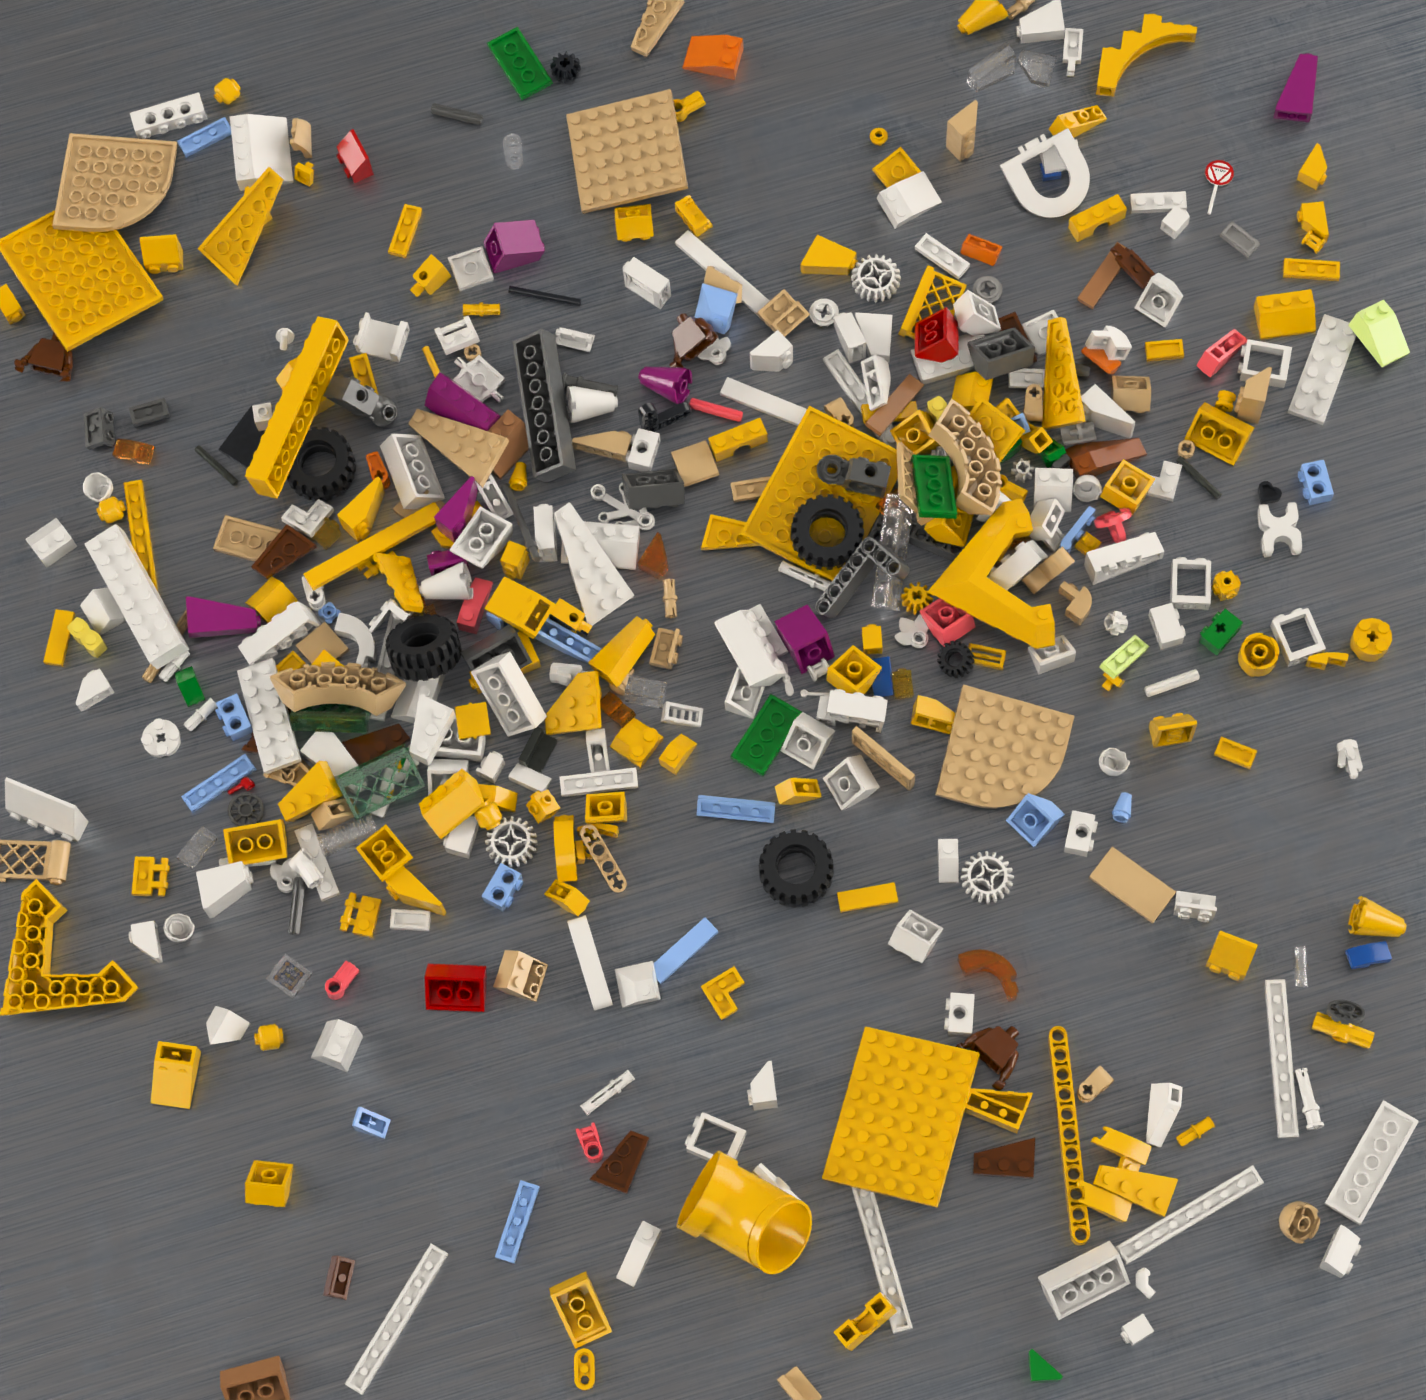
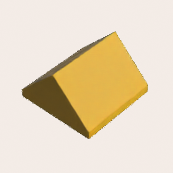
M271 577L245 603L251 609H256V614L260 615L268 624L275 615L284 612L288 605L298 600L283 582Z

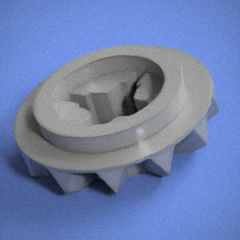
M984 276L974 283L973 293L992 304L998 301L1002 295V285L996 278ZM985 285L988 287L989 290H991L990 296H988L986 292H983L985 291Z

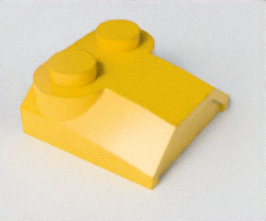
M632 717L617 733L610 748L641 769L664 738L658 734L656 729L650 728Z

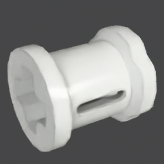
M823 658L821 662L813 666H807L812 680L816 682L817 678L827 674L829 665Z

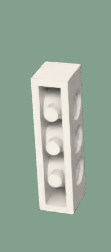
M199 92L130 113L138 139H148L156 134H164L176 128L181 129L186 125L197 124L207 120Z

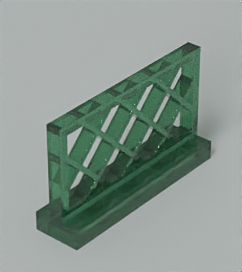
M321 704L319 705L321 707L315 710L312 709L314 706L296 712L291 711L290 714L292 731L368 733V722L372 713L359 707L350 711L349 709L354 707L351 705ZM336 705L339 707L333 711L330 709Z
M405 743L335 777V781L356 820L425 787V783ZM407 757L410 762L408 771L397 768L399 761ZM386 767L393 769L391 779L380 776L382 769ZM396 771L406 774L403 784L393 781ZM409 775L417 777L420 784L414 787L406 785ZM371 776L376 778L373 788L362 785L365 777ZM378 779L389 782L386 792L375 789ZM392 783L402 786L399 794L392 795L388 793ZM351 784L359 786L356 796L347 794L345 787ZM361 787L371 790L369 800L358 798ZM374 792L385 795L381 803L371 802ZM356 801L367 803L365 810L357 814L354 808Z

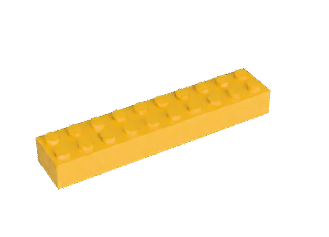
M317 316L315 323L312 324L311 332L304 342L301 354L297 357L294 369L290 372L289 380L283 388L282 396L279 402L276 403L275 411L268 421L266 431L261 436L260 444L253 454L250 466L246 469L245 477L259 495L278 499L323 399V395L346 348L349 339L337 320Z

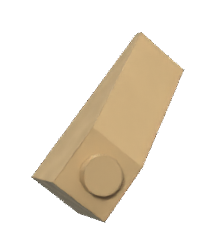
M610 431L573 438L572 445L573 449L627 462L626 455L632 447V435L625 431Z

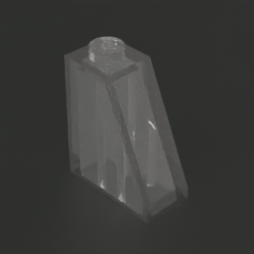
M1008 42L1001 45L968 70L967 82L971 88H974L976 93L1014 74L1016 55Z

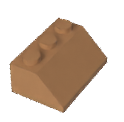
M507 410L488 430V432L507 437L509 440L492 471L500 480L529 450L525 423L510 410Z
M280 1356L220 1371V1387L225 1400H291Z

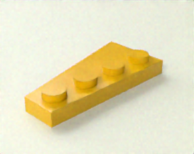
M374 553L373 560L375 563H379V570L382 574L386 575L387 584L395 590L394 595L404 611L421 613L424 606L411 559L405 556Z
M1099 1165L1093 1185L1161 1217H1165L1178 1179Z

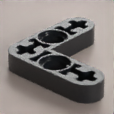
M688 402L680 403L659 414L653 403H646L638 409L641 428L652 432L686 418L693 412Z

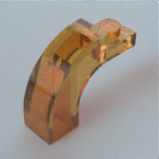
M981 949L970 950L958 955L957 960L964 977L978 972L991 973L1001 982L1008 1002L1016 1000L1019 990L1015 981L1012 982L1011 980L1016 979L1017 973L1004 957L995 952Z

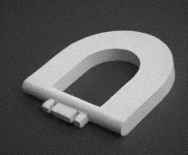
M1068 128L1049 139H1046L1044 134L1040 135L1039 137L1042 142L1038 138L1024 144L1026 151L1022 146L1018 147L1020 154L1000 165L1019 203L1028 212L1036 216L1058 218L1067 215L1082 203L1088 192L1090 183L1088 165ZM1055 146L1069 173L1070 181L1064 194L1056 198H1046L1035 190L1022 163Z

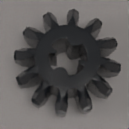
M566 51L564 55L558 53V57H553L550 68L552 69L553 77L556 76L557 81L563 79V82L566 83L567 79L572 82L573 77L578 78L581 66L579 65L580 60L575 58L574 53L568 55Z

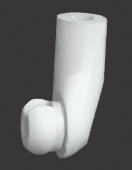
M1144 1267L1136 1273V1287L1150 1299L1156 1291L1148 1285L1150 1271Z

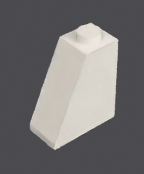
M1053 0L1020 18L1019 26H1016V35L1020 37L1021 44L1064 39L1065 27L1061 0Z
M852 312L838 314L834 317V327L848 363L866 358V341Z
M855 313V320L866 341L868 356L871 357L876 354L889 363L893 315Z

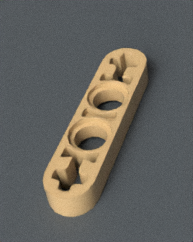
M591 824L584 825L580 830V836L607 884L614 892L624 891L627 886L626 879L598 830ZM585 828H588L589 830L593 829L594 832L592 833V836L594 839L598 837L599 841L593 842L589 846L588 842H591L590 838L588 836L584 837L583 835L585 833ZM597 844L604 847L603 854L599 856L593 853V847ZM606 861H610L614 865L611 872H605L602 868ZM616 871L619 873L615 875L616 878L623 880L622 888L620 889L613 887L615 882L612 877L610 880L607 878V876L613 875Z

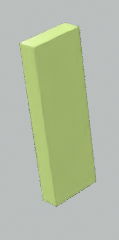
M1134 635L1103 661L1099 668L1112 679H1115L1144 654L1149 646L1138 636Z

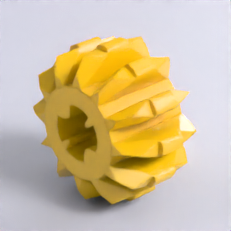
M917 582V586L910 583L909 588L905 587L903 589L904 593L901 594L902 606H907V612L913 610L914 615L917 614V610L920 611L933 602V598L927 593L928 586L920 587V582Z

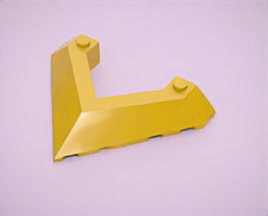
M1022 499L1002 502L927 593L941 598L944 602L957 609L960 608L966 611L967 614L1004 631L1017 640H1022L1035 649L1055 645V621L1051 604L1031 607L987 578V575L1010 540L1029 536L1033 531L1029 511Z
M37 879L22 892L21 907L17 916V929L15 939L13 938L8 966L9 973L5 983L4 1001L0 1010V1016L125 1002L139 987L113 960L98 974H50L53 924L68 910Z

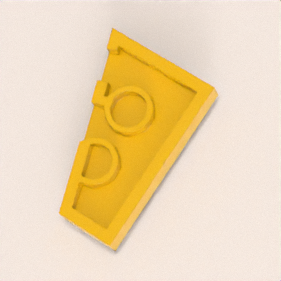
M710 514L701 551L755 547L759 545L740 536L746 522Z

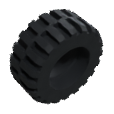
M311 427L312 430L308 431L287 476V481L299 496L303 495L307 500L314 498L315 501L325 498L327 501L331 500L333 495H336V497L341 495V490L344 489L346 491L348 489V482H352L354 479L353 473L356 472V461L349 443H347L343 435H339L338 431L332 429L330 432L328 427H322V429ZM328 452L335 456L336 462L333 468L324 475L310 476L302 471L305 460L314 453Z
M821 494L817 495L814 500L812 498L806 500V504H802L793 517L791 541L793 542L794 551L798 552V557L801 560H806L807 565H816V569L821 570L822 567H827V570H833L835 566L837 568L843 567L844 563L848 561L863 540L864 523L863 519L859 517L860 512L858 509L853 508V504L850 501L844 502V498L838 496V499L833 498V494H827V497H823ZM828 517L840 522L845 529L843 541L833 547H823L815 543L809 534L810 526L815 520Z
M424 614V616L417 615L412 619L408 618L403 623L397 624L395 629L390 631L385 644L391 668L395 674L409 681L411 679L417 682L419 680L428 681L431 678L436 679L442 674H447L448 670H452L456 663L458 664L461 658L460 652L462 651L455 624L448 618L436 614L433 616L430 614Z
M791 829V833L786 834L783 831L779 833V837H772L769 845L766 844L764 846L763 853L759 859L760 880L764 890L770 894L774 901L777 899L779 904L784 906L787 903L795 908L799 904L805 907L811 901L813 904L817 902L820 896L823 897L826 894L827 888H830L833 877V859L830 849L826 847V843L823 840H819L816 834L809 835L806 830H802L799 833L796 832V829ZM792 853L807 855L814 862L815 871L813 876L801 884H791L784 881L778 873V864L782 858Z

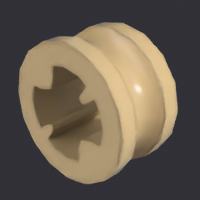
M473 344L465 347L464 354L467 361L471 362L478 355L481 356L478 345ZM469 351H476V355H470Z
M1190 440L1180 442L1177 450L1178 455L1184 459H1189L1193 456L1195 451L1194 443ZM1184 446L1190 448L1189 453L1182 451Z

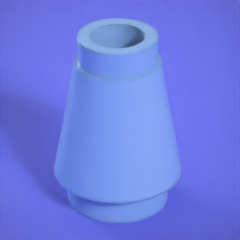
M1126 792L1120 794L1112 811L1115 821L1126 823L1131 818V794Z

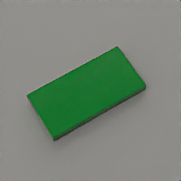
M518 27L487 42V47L521 100L553 84L552 79Z
M912 455L911 463L919 517L956 519L958 514L949 456Z
M770 694L730 758L764 777L780 752L793 721L802 711Z

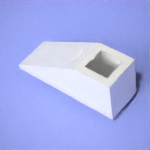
M1172 1083L1151 1084L1146 1133L1147 1144L1162 1147L1181 1108L1183 1087Z

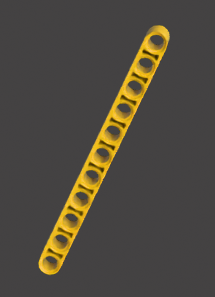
M1055 1026L1049 1032L1048 1044L1070 1237L1075 1245L1082 1246L1089 1240L1090 1227L1087 1206L1079 1203L1078 1200L1073 1199L1070 1195V1192L1076 1190L1081 1194L1080 1199H1084V1187L1077 1186L1078 1180L1084 1181L1068 1037L1063 1027ZM1060 1033L1063 1039L1056 1041L1053 1039L1052 1034ZM1061 1052L1065 1055V1059L1057 1060L1054 1054ZM1057 1073H1066L1067 1079L1060 1080L1057 1077ZM1066 1091L1070 1098L1063 1100L1059 1097V1093ZM1068 1111L1071 1113L1072 1118L1066 1120L1061 1116V1113ZM1071 1131L1074 1134V1138L1066 1139L1063 1133ZM1074 1151L1077 1157L1073 1160L1068 1159L1066 1152ZM1076 1171L1079 1178L1071 1179L1068 1176V1172ZM1074 1211H1081L1083 1218L1081 1220L1075 1219L1073 1217ZM1083 1231L1086 1238L1078 1240L1075 1237V1232Z

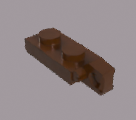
M1119 243L1110 249L1120 267L1141 289H1144L1155 273L1132 249L1129 250L1127 247L1124 249Z

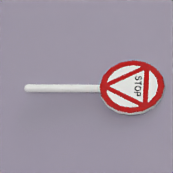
M1223 160L1212 161L1205 169L1206 179L1211 184H1214L1207 212L1208 215L1211 214L1218 186L1229 184L1234 177L1232 166Z

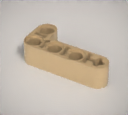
M1062 546L1026 575L1022 582L1035 594L1050 580L1067 569L1075 560Z

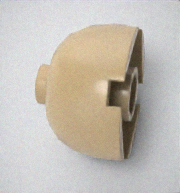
M1302 1201L1287 1204L1279 1216V1227L1282 1233L1295 1243L1302 1244L1305 1243L1304 1240L1307 1238L1312 1239L1320 1225V1218L1317 1216L1318 1210L1311 1204Z

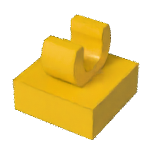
M298 162L295 165L294 179L310 187L314 179V170L312 169L314 164L306 162L303 165Z
M1086 531L1074 548L1086 556V552L1098 549L1102 542Z
M1104 672L1103 676L1107 680L1103 683L1102 687L1110 691L1114 685L1121 687L1125 681L1119 676L1112 679Z
M583 840L575 841L577 865L584 864L585 858L588 860L593 859L591 854L586 852L587 847L583 845Z

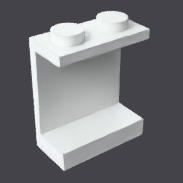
M365 312L364 318H361L359 322V333L355 335L353 340L357 353H367L370 356L399 363L410 331L408 322L400 321L399 326L372 320L370 314Z

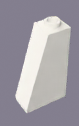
M323 722L300 750L302 756L314 765L318 761H327L338 783L355 795L363 792L368 784L366 775L328 724Z

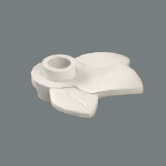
M724 337L720 340L717 338L713 344L708 346L697 357L701 360H709L715 365L722 364L726 359V352L731 347L729 338Z
M921 614L918 615L915 622L907 618H900L899 629L901 632L894 636L897 642L904 646L912 645L915 648L925 647L929 639L927 634L929 628ZM921 637L922 641L917 642L915 639Z
M291 858L287 859L283 865L272 863L270 867V876L277 882L278 889L283 893L293 891L294 878L301 877L299 873H296L289 866L288 862Z

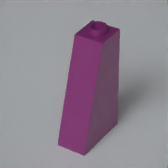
M1310 53L1299 55L1276 105L1274 119L1310 123L1318 56Z
M191 596L186 597L189 638L256 633L258 627H261V617L256 614V609Z

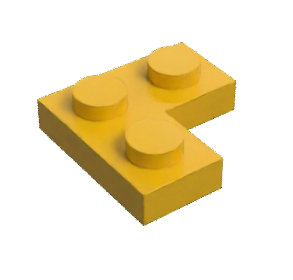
M735 966L701 986L721 1021L738 1011L729 993L745 984Z

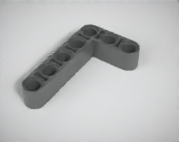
M883 511L879 514L869 535L872 538L882 536L883 540L880 542L885 546L890 536L952 562L959 553H953L951 550L957 548L961 552L965 548V546L960 547L947 543L936 546L934 545L936 540L924 530V525L921 526L917 522L890 511ZM889 520L891 523L886 525L882 521ZM906 527L908 531L902 532L899 528ZM924 534L926 537L924 539L917 538V535Z
M867 537L860 543L818 599L815 605L816 612L830 619L835 618L876 564L887 574L899 580H903L909 575V566L882 542L872 537Z

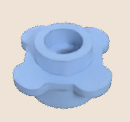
M328 602L318 611V615L323 617L327 624H331L341 613L332 602Z

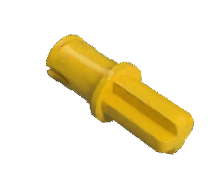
M1207 1116L1197 1124H1191L1189 1129L1176 1137V1140L1183 1147L1196 1138L1200 1139L1202 1134L1214 1128L1215 1125L1212 1119Z

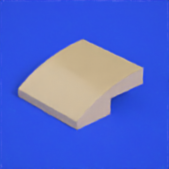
M785 289L756 313L774 332L778 330L784 337L810 315L800 302H796Z
M706 440L671 452L676 468L684 481V487L719 476L717 466Z

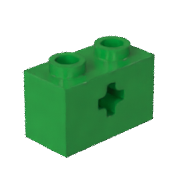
M1224 609L1221 613L1218 611L1211 620L1213 623L1209 627L1206 625L1200 632L1201 638L1199 643L1216 656L1221 653L1243 625V622L1227 609Z

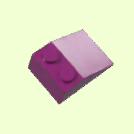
M473 476L463 484L434 516L438 530L454 543L471 520L478 489Z

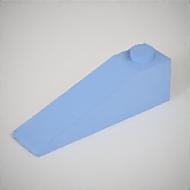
M549 618L546 619L535 637L538 641L587 664L602 649Z

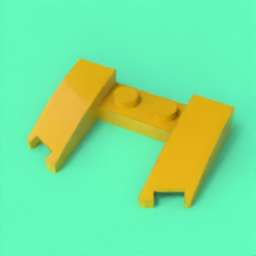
M1107 1126L1103 1127V1130L1107 1133L1101 1139L1093 1137L1091 1140L1092 1143L1121 1157L1117 1168L1139 1172L1141 1165H1146L1152 1147ZM1077 1181V1186L1084 1187V1199H1078L1079 1203L1116 1221H1127L1132 1202L1085 1181Z

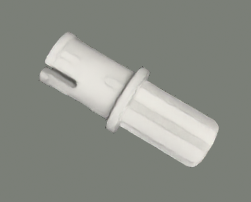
M186 651L169 662L160 672L159 677L163 681L168 682L177 669H181V664L190 653Z
M209 698L199 709H195L196 712L184 722V726L189 731H193L203 720L206 721V717L217 708L216 703Z

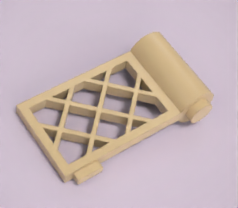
M0 840V849L1 845H8L11 848L4 856L0 853V864L4 862L8 866L5 872L0 873V882H6L7 879L48 880L52 885H61L63 882H66L71 843L62 840H54L52 842ZM22 846H27L30 851L21 857L17 850ZM41 846L47 847L46 853L39 858L35 851ZM15 853L19 860L10 866L6 859ZM34 854L38 860L29 867L24 860ZM23 863L27 869L22 874H17L14 869ZM41 863L44 867L43 875H35L32 870Z

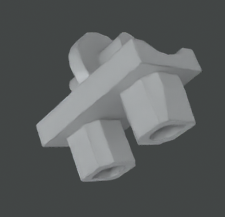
M1093 422L1060 427L1064 447L1097 441Z

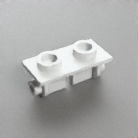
M562 327L556 329L555 336H557L556 345L586 352L591 351L595 335Z

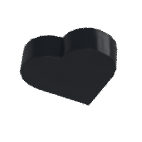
M1268 481L1261 482L1258 487L1260 504L1278 502L1282 495L1281 490L1278 487H1273Z

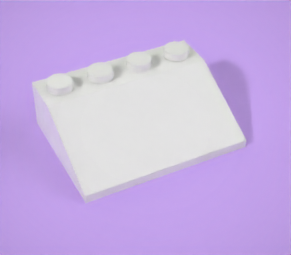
M253 114L230 116L236 181L240 191L245 190L247 186L251 188L268 167H271L284 179L282 185L294 183L286 117Z
M6 777L5 809L10 813L9 816L18 821L24 819L32 827L37 828L41 826L49 834L54 835L58 833L66 841L71 842L74 840L79 842L89 821L76 805Z

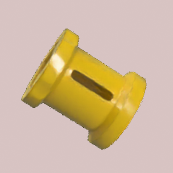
M1310 230L1303 238L1301 244L1308 245L1317 254L1324 246L1326 240L1319 238Z

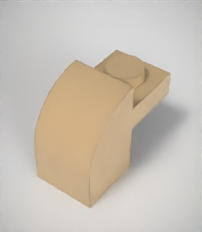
M1063 581L1058 593L1071 601L1066 608L1065 616L1081 626L1090 613L1092 604L1091 594L1085 586L1079 592L1074 584H1068Z

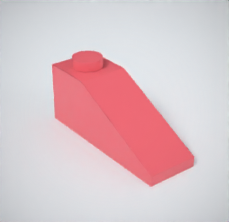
M1233 329L1205 350L1196 366L1204 374L1212 377L1242 348V345L1247 343V338L1236 329Z
M474 578L470 587L473 588V599L464 600L456 622L459 630L473 634L478 633L485 611L484 608L493 586L492 581Z

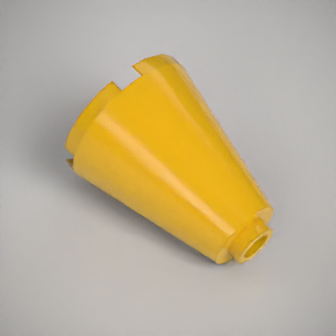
M975 0L958 19L959 24L957 27L962 34L970 35L1005 19L1008 13L998 0Z
M1364 896L1357 898L1360 902L1358 904L1354 903L1348 925L1352 926V930L1348 929L1350 934L1398 938L1405 933L1407 925L1404 923L1403 918Z

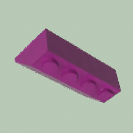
M439 372L428 389L424 405L438 416L488 431L501 417L500 414L443 373Z

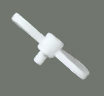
M782 662L787 673L782 678L785 683V692L788 696H792L794 689L790 682L791 678L788 675V666L785 662Z

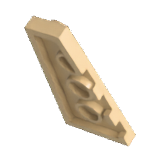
M648 0L647 9L641 18L642 22L640 27L637 28L631 44L632 51L647 57L685 3L684 0Z

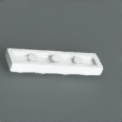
M636 767L560 777L562 797L639 788Z
M313 824L295 830L294 832L301 849L306 848L314 856L313 863L323 876V882L316 886L321 901L340 895Z

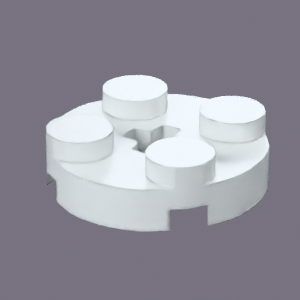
M155 719L147 725L141 737L146 751L157 758L173 755L181 744L179 729L169 720ZM164 734L166 740L158 743L157 737Z

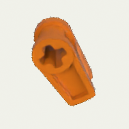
M377 451L371 452L366 455L372 480L376 477L383 478L381 482L384 490H386L391 483L388 472Z

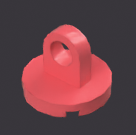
M1120 508L1118 513L1110 511L1098 516L1094 520L1095 527H1108L1115 543L1126 541V533L1122 522L1132 516L1129 508Z

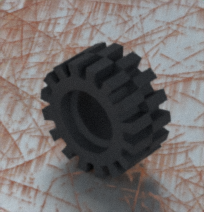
M950 641V645L948 643L944 644L946 648L941 647L940 650L942 652L938 653L939 659H937V662L940 664L939 667L949 677L958 678L960 675L962 678L965 672L967 674L970 673L968 671L969 668H973L974 655L964 643ZM953 654H962L963 659L959 665H950L949 659Z

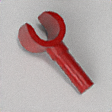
M245 777L241 780L240 784L227 792L230 795L243 787L249 791L254 788L255 783L250 778Z

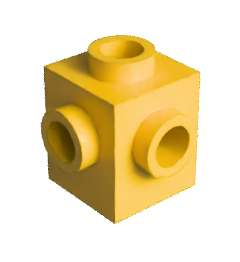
M1232 570L1228 572L1221 571L1215 575L1211 587L1221 602L1225 599L1234 598L1238 594L1241 582L1239 577L1233 574Z
M548 789L543 792L537 791L530 796L531 800L526 804L529 812L538 824L552 818L560 809L554 796L551 795Z

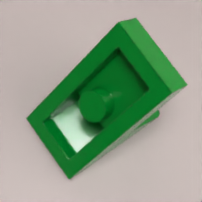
M1051 438L1053 442L1041 453H1038L1047 468L1052 467V464L1066 453L1064 446Z

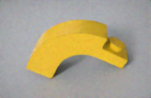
M1005 398L996 406L998 410L1009 418L1020 414L1009 398ZM1028 422L1031 432L1019 438L1022 440V447L1032 453H1041L1053 440L1043 427H1036Z
M574 815L555 816L554 846L558 882L577 881Z

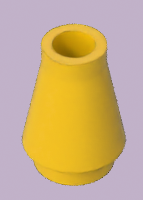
M523 462L516 463L509 480L510 488L515 491H523L527 486V465Z

